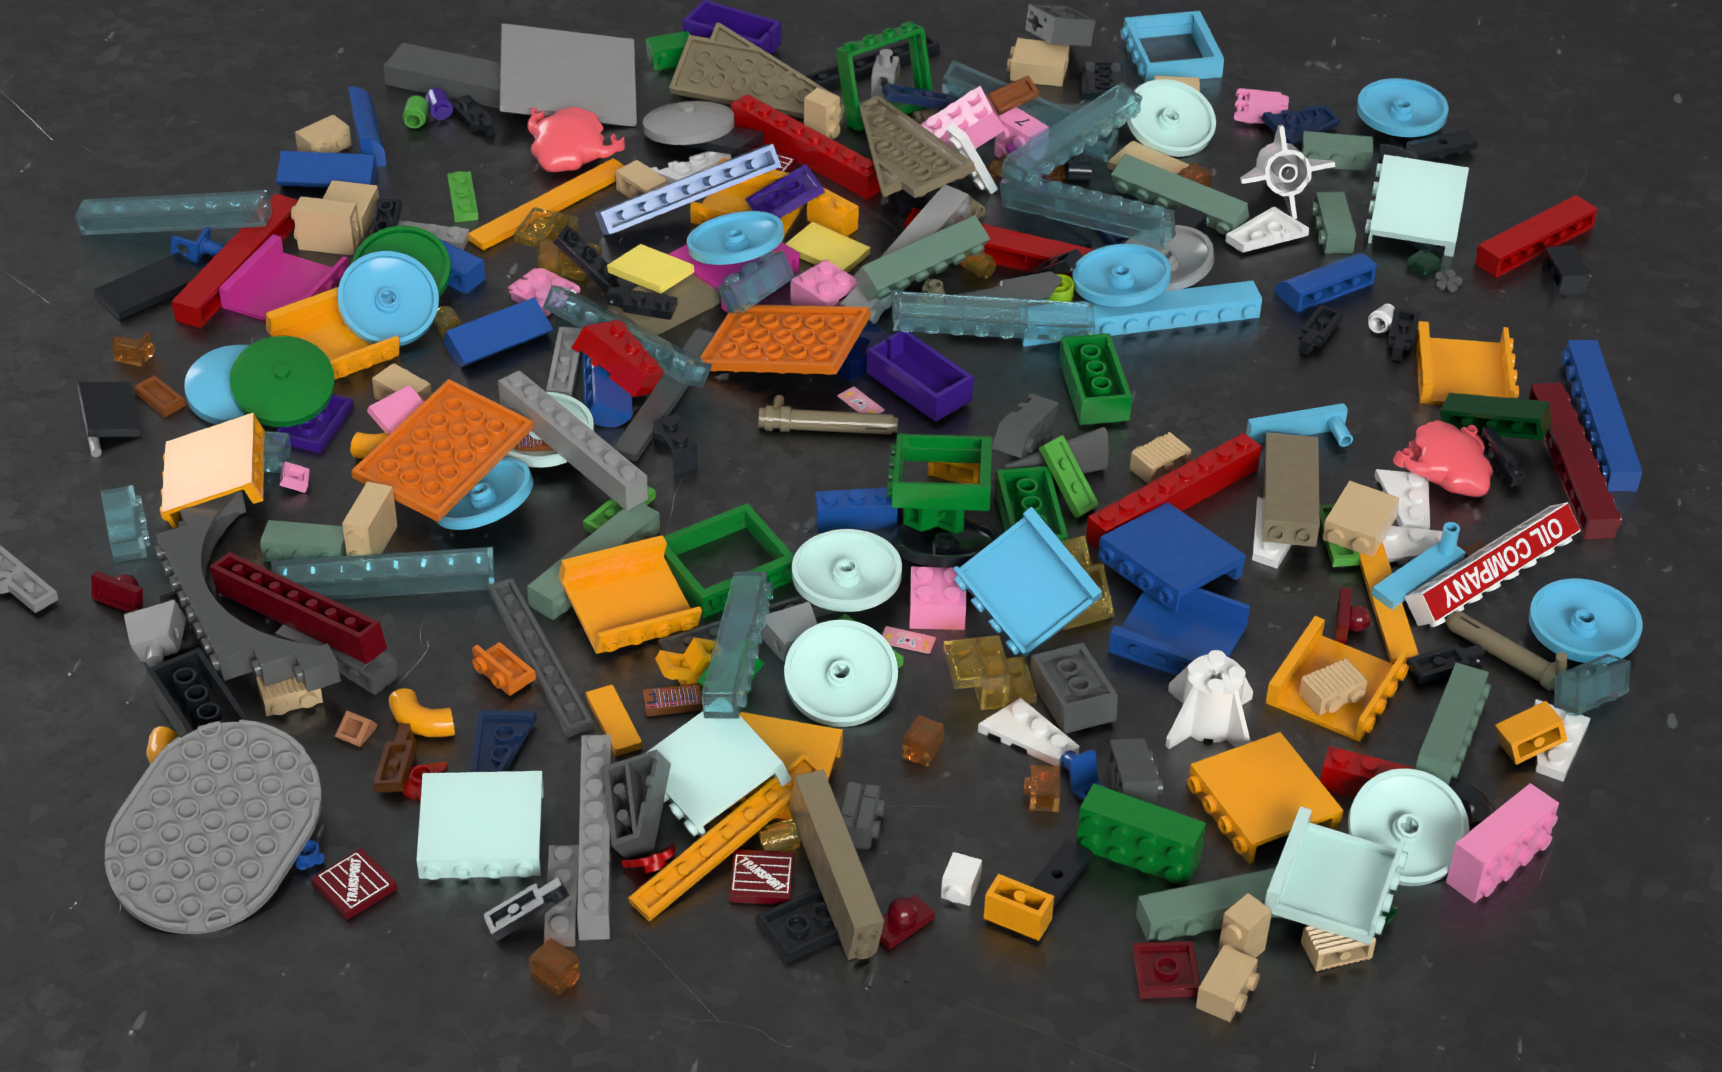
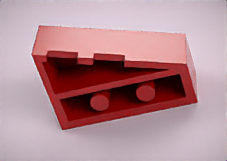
M620 319L584 326L571 347L577 353L581 350L592 359L590 363L596 368L600 365L611 374L609 378L633 397L651 394L664 374L657 361L651 357L641 342L632 335Z

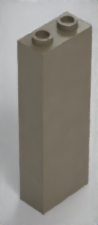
M691 274L662 293L663 295L678 297L677 308L670 320L624 313L622 308L609 305L608 318L609 321L620 319L632 335L643 343L720 304L721 293ZM638 286L632 289L635 291H643L647 293L661 295L660 293L645 288L643 286Z
M1266 432L1263 453L1262 542L1316 547L1320 525L1318 437Z
M824 769L797 775L794 778L789 810L834 926L838 930L842 947L848 960L869 958L877 953L884 919Z

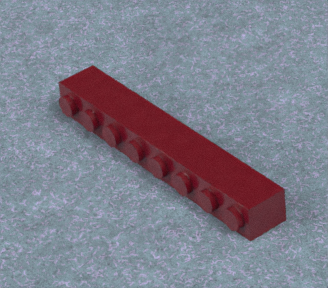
M1562 382L1532 384L1528 400L1550 402L1551 424L1543 442L1584 540L1615 538L1618 527L1622 525V515L1615 507L1613 494L1608 491L1606 478L1602 476L1599 470V462L1592 454L1591 443L1586 440L1584 427L1579 424L1577 411L1573 409L1570 403L1569 393L1565 391Z
M229 552L209 566L219 594L323 644L328 643L330 647L368 664L387 649L379 621Z

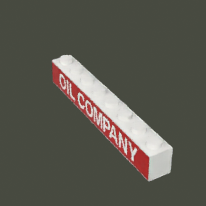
M1568 502L1547 507L1404 596L1417 625L1429 624L1430 627H1435L1446 621L1445 616L1453 611L1464 610L1463 605L1466 603L1470 604L1483 598V592H1490L1499 588L1502 580H1509L1518 576V570L1535 565L1537 563L1536 559L1539 557L1543 558L1555 552L1554 548L1556 546L1559 547L1570 543L1572 536L1581 530Z

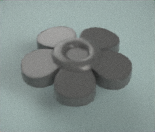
M1446 270L1445 274L1437 272L1435 275L1436 287L1439 290H1445L1447 287V291L1456 292L1457 286H1461L1463 282L1461 277H1455V271Z

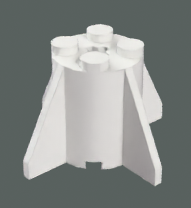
M1283 125L1277 127L1274 143L1267 145L1259 151L1256 167L1242 176L1240 181L1242 184L1263 180L1273 192L1284 197L1290 216L1297 219L1294 195L1304 190V187L1311 179L1312 171L1335 167V162L1331 160L1307 159L1292 144L1286 143L1285 129Z
M1213 650L1209 655L1196 658L1169 683L1168 692L1182 702L1183 705L1166 738L1165 746L1168 749H1171L1190 736L1204 742V738L1213 739V743L1227 740L1235 748L1251 742L1242 705L1252 699L1253 690L1245 677V670L1236 661L1227 657L1224 652Z

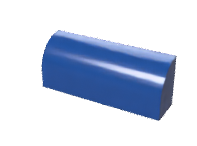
M348 87L352 121L360 154L375 155L377 167L386 166V156L373 100L365 90L358 87Z
M281 151L276 183L278 186L328 188L331 181L334 180L375 185L378 168L375 155Z
M1356 253L1282 281L1275 286L1274 293L1296 313L1374 284L1377 264L1365 254Z
M534 297L447 330L443 343L457 365L463 367L551 333L553 328Z
M583 353L584 405L592 414L594 424L602 427H616L626 423L633 416L632 395L609 378L611 374L600 365L597 368L590 363L592 359Z

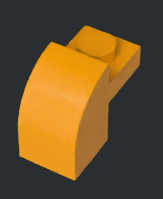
M695 637L684 654L660 650L655 658L664 677L671 680L678 679L680 685L698 684V678L714 659L722 665L727 661L717 641Z

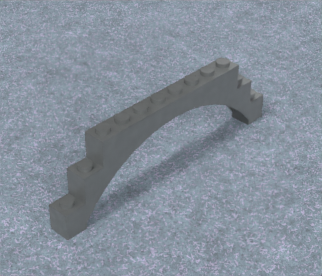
M242 490L180 510L182 521L178 522V528L155 534L158 544L154 546L158 562L161 561L165 576H169L172 590L177 592L180 606L182 608L185 607L189 623H193L197 639H201L205 655H209L211 665L216 671L220 672L224 681L253 672L255 677L260 676L265 686L295 677L297 683H303L307 692L341 682L337 659L328 643L321 646L304 644L260 632L229 614L209 591L206 585V571L210 555L226 528L240 514L246 513Z

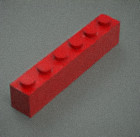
M1578 195L1564 200L1556 206L1548 208L1546 211L1479 244L1476 251L1475 264L1496 278L1545 253L1547 247H1556L1593 228L1598 208Z

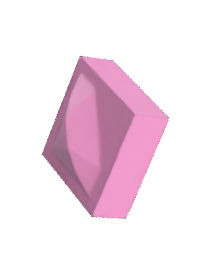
M284 461L281 468L279 486L305 493L308 488L310 469Z

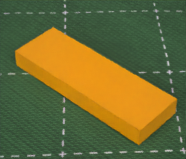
M613 684L586 692V700L603 734H611V746L615 757L643 749L642 740Z

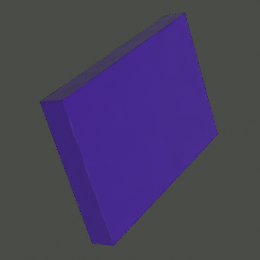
M805 164L747 197L745 200L752 211L767 212L781 218L825 193V191Z
M333 394L327 407L315 418L296 426L278 427L273 434V442L322 453L353 408V399Z

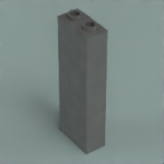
M402 43L384 65L385 85L427 93L432 88H440L447 93L448 98L458 99L462 96L470 95L480 105L499 108V62Z

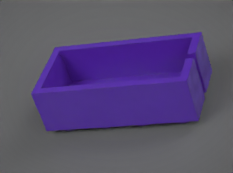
M703 0L683 20V32L689 31L690 35L710 39L716 22L769 54H773L781 45L780 21L708 0Z
M902 329L888 337V343L883 340L867 349V373L935 422L971 402L973 399L974 377L906 329Z

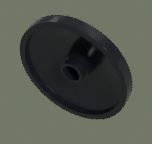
M965 518L964 532L958 534L940 527H934L921 532L901 524L892 532L891 545L894 546L901 558L913 563L933 567H961L996 540L999 534L992 527L984 523Z

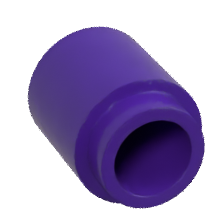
M440 88L430 89L425 99L428 102L431 115L438 120L448 118L452 114L453 106L447 93Z

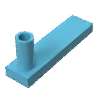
M1344 403L1248 419L1246 435L1257 443L1265 442L1266 432L1306 436L1329 431L1332 432L1341 447H1346L1353 442V437L1345 425L1348 409Z
M1454 522L1445 523L1441 540L1375 585L1372 588L1371 595L1392 610L1406 600L1404 596L1464 560L1466 552L1456 545L1460 532L1459 525Z

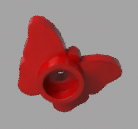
M447 762L412 766L405 790L402 791L403 794L413 800L418 799L421 802L423 773H447L449 770Z
M674 843L654 854H648L646 857L621 860L623 868L643 866L645 874L663 869L668 865L666 859L671 858L675 854Z

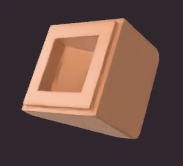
M346 711L334 737L361 747L375 731L378 724L368 718Z

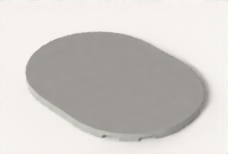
M257 721L212 722L199 726L197 730L186 734L182 738L179 736L174 739L149 765L118 810L109 827L105 840L104 864L110 886L119 902L130 914L145 924L159 930L178 934H202L218 931L237 924L254 914L277 890L315 830L322 803L321 785L315 764H313L303 746L293 737L276 727Z

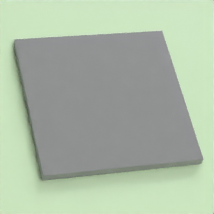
M502 23L499 111L531 115V109L535 107L537 108V114L544 110L545 117L554 115L557 110L574 106L597 114L600 123L636 127L634 39Z

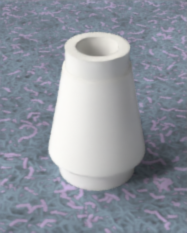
M1384 304L1369 315L1368 324L1373 332L1385 333L1391 328L1395 313L1394 306Z

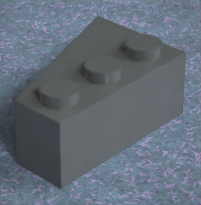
M1031 393L1027 398V403L1021 402L1018 405L1020 410L1017 413L1011 411L999 423L992 448L1019 458L1039 452V447L1050 442L1053 438L1050 433L1059 402Z
M1145 738L1111 739L1109 768L1113 790L1157 805L1158 795L1163 794L1162 778H1158L1157 763H1153V751L1148 749Z
M658 750L603 767L611 846L626 860L653 852L655 848L671 763Z

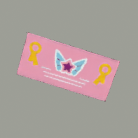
M854 386L837 395L858 413L880 414L885 411Z
M888 626L885 627L882 634L891 646L930 654L936 640L934 636Z

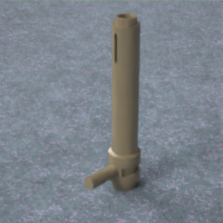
M781 395L774 397L773 405L759 408L758 428H765V431L780 429V432L808 430L892 435V432L897 433L898 417H893V414L791 409V406H783L784 397Z
M1453 611L1447 617L1446 625L1449 626L1448 629L1474 645L1480 644L1486 652L1540 682V686L1546 690H1554L1555 694L1563 700L1569 699L1572 701L1580 693L1583 681L1579 679L1577 674L1567 671L1566 653H1557L1556 662L1550 663L1461 611Z

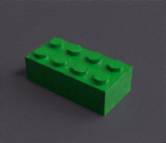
M1110 333L1061 337L1059 363L1079 425L1130 421L1132 395Z
M1040 466L996 470L995 497L1004 532L1024 518L1023 513L1032 507L1067 548L1068 535L1049 467Z
M1093 783L1080 807L1076 844L1092 851L1093 854L1110 859L1116 863L1127 865L1144 873H1149L1186 887L1189 886L1200 864L1206 823Z

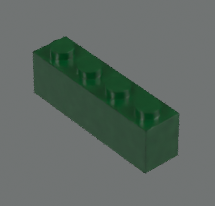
M1449 393L1440 409L1441 421L1450 423L1459 430L1463 427L1467 428L1469 425H1474L1478 429L1477 434L1480 435L1484 427L1492 426L1501 437L1543 440L1551 424L1549 401Z

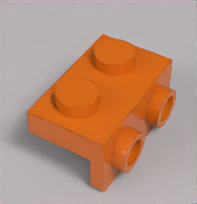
M500 642L486 651L479 645L472 647V664L475 670L480 674L483 673L496 688H501L509 696L536 680V671Z

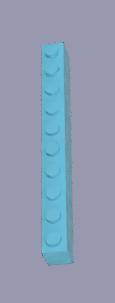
M1254 281L1164 291L1150 301L1132 306L1112 307L1095 304L1090 301L1022 308L1017 309L1016 330L1023 347L1057 343L1060 342L1061 337L1105 333H1110L1111 336L1252 319L1260 317L1262 297Z

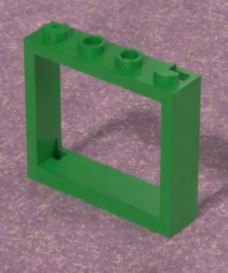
M905 22L901 24V27L887 28L880 34L866 35L863 37V40L857 42L849 41L844 43V46L836 48L848 127L857 131L865 129L859 107L852 56L908 38L915 88L933 91L924 27L916 25L914 22ZM894 101L889 102L904 114L926 108L924 106Z
M897 434L896 445L891 444L887 497H892V508L990 511L992 437ZM905 461L981 463L980 484L903 482Z
M748 503L663 536L667 542L664 558L683 595L694 608L701 607L702 618L793 581L792 561L794 555ZM747 528L774 561L704 589L677 555Z

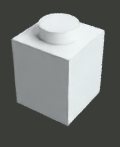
M953 852L942 877L941 898L970 906L981 880L982 860Z

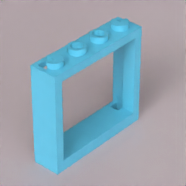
M1200 11L1124 18V28L1120 31L1121 38L1125 40L1127 51L1132 55V62L1137 65L1138 74L1142 76L1145 83L1154 80V76L1194 77L1199 79L1222 77L1224 57ZM1192 34L1203 58L1150 63L1139 38Z

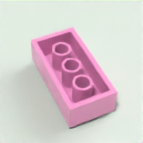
M981 86L968 92L965 96L949 104L945 109L920 124L952 148L954 147L949 142L950 138L946 130L952 123L968 135L975 149L1006 130L992 102Z
M1533 784L1527 785L1455 843L1446 883L1473 903H1476L1483 896L1488 897L1495 890L1497 884L1502 880H1509L1519 866H1526L1536 852L1539 850L1544 851L1552 841L1551 831L1558 820L1556 813L1559 802Z

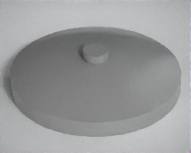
M685 101L668 104L651 111L643 119L644 134L649 139L672 145H689L712 141L728 134L735 125L734 113L729 107L709 101Z
M1164 225L1153 227L1137 233L1124 243L1147 246L1166 256L1171 265V282L1165 291L1184 289L1199 282L1209 273L1214 264V249L1211 240L1203 232L1187 226Z

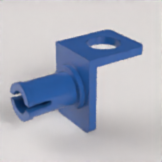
M207 226L196 242L173 235L171 238V255L180 252L190 262L197 264L203 255L215 256L226 244L212 241L211 227ZM177 244L185 245L189 249V253L186 254L179 251Z
M1068 750L1061 755L1060 761L1062 762L1060 764L1069 770L1071 792L1080 800L1084 801L1087 796L1086 793L1089 792L1093 783L1107 788L1098 780L1096 752L1094 750L1078 755L1074 751Z

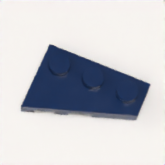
M1327 105L1303 107L1301 111L1291 112L1289 109L1282 110L1278 114L1265 112L1261 117L1275 134L1277 127L1283 125L1286 143H1290L1294 147L1302 144L1304 131L1324 133L1338 126L1341 121Z
M479 710L470 772H506L537 720L536 711Z

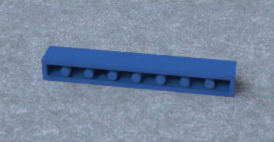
M1568 340L1566 350H1563L1561 354L1562 365L1566 366V377L1572 384V396L1576 397L1577 411L1582 415V426L1584 430H1587L1588 442L1591 443L1594 458L1599 462V470L1602 476L1606 478L1608 491H1637L1643 471L1598 340Z

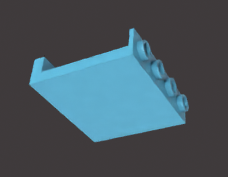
M1032 507L1023 513L1024 518L963 566L953 568L956 575L953 580L963 592L967 589L972 594L971 602L980 613L985 610L991 618L988 623L997 634L1003 632L1008 639L1005 642L1015 656L1020 653L1023 658L1030 655L1102 598V590Z

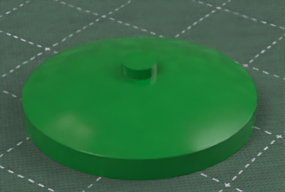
M393 226L377 231L365 239L354 254L352 263L364 255L378 251L399 252L416 259L432 275L439 297L444 293L450 281L451 264L446 247L435 235L418 227Z
M274 336L251 344L235 359L229 377L231 395L239 410L245 415L254 413L260 424L272 427L296 426L315 418L329 404L335 387L333 367L326 354L311 342L292 336Z

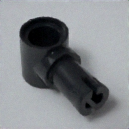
M1079 146L1071 147L1069 150L1070 160H1067L1066 165L1067 181H1090L1092 176L1091 160H1086L1083 157L1082 149Z

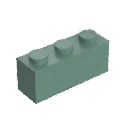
M1304 131L1301 153L1307 159L1334 161L1335 167H1331L1334 169L1370 171L1373 156V137Z
M1316 192L1315 202H1311L1310 210L1311 216H1315V230L1319 231L1318 241L1319 244L1323 245L1325 254L1353 253L1356 231L1344 192Z
M268 520L260 540L263 562L343 569L347 559L343 526Z

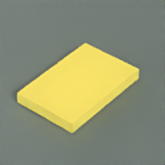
M811 222L786 243V245L799 252L800 259L814 265L828 260L847 273L871 254V247L815 222Z
M642 244L607 265L608 273L660 294L694 273L693 264Z

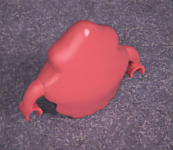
M574 106L563 108L546 118L544 110L537 114V108L533 107L531 109V117L527 125L530 134L535 138L531 151L533 156L539 161L542 169L547 172L574 171L583 164L598 158H607L625 149L624 137L617 141L616 134L611 135V145H603L604 137L600 132L604 127L600 123L597 114L586 109Z
M1440 420L1428 422L1417 428V436L1415 440L1409 442L1408 448H1404L1402 452L1397 451L1393 458V463L1396 466L1406 467L1412 473L1440 485L1450 493L1471 497H1482L1489 491L1490 478L1493 473L1490 462L1483 455L1484 443L1477 435L1478 429L1474 425H1469L1467 428L1463 427L1459 430L1454 425Z

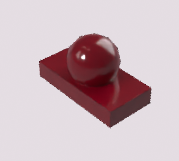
M99 571L91 575L92 599L129 613L143 609V588L139 587L137 579L132 575L122 574L114 578Z
M1350 588L1340 589L1336 615L1335 641L1345 645L1348 630L1354 632L1363 631L1371 621L1369 611L1365 607L1360 605L1351 606L1352 589Z
M915 894L909 898L902 897L893 900L889 904L887 913L882 916L884 924L880 942L889 950L934 920L935 912Z

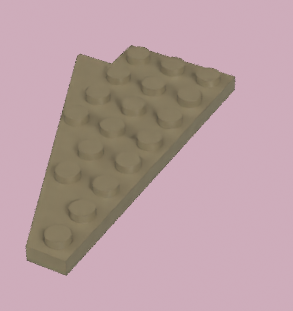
M716 22L710 39L689 35L669 87L670 94L729 105L748 94L788 116L803 119L804 98L817 87L830 92ZM840 98L841 112L839 115V125L842 126L845 108L843 99Z
M879 95L859 103L882 197L902 189L914 198L921 197L936 188H942L943 185L957 179H962L968 174L975 172V165L971 160Z

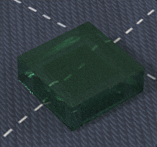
M1422 249L1408 258L1407 265L1426 276L1441 266L1442 259Z

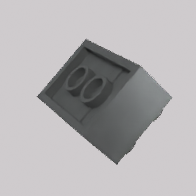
M1029 4L1025 30L1032 33L1033 37L1041 38V41H1047L1051 44L1091 46L1095 20L1069 6Z
M1084 643L1031 655L1030 681L1064 734L1116 721L1118 694Z

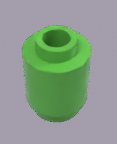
M421 96L408 98L403 113V120L408 127L419 128L425 123L429 109L426 99Z

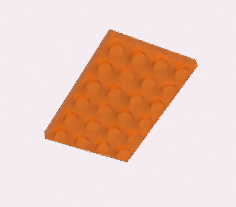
M734 304L699 357L697 365L699 370H710L712 372L744 371L756 373L778 372L780 374H837L868 322L871 312L869 307Z
M448 379L351 470L352 478L365 485L368 481L393 486L394 500L439 522L533 429V421Z

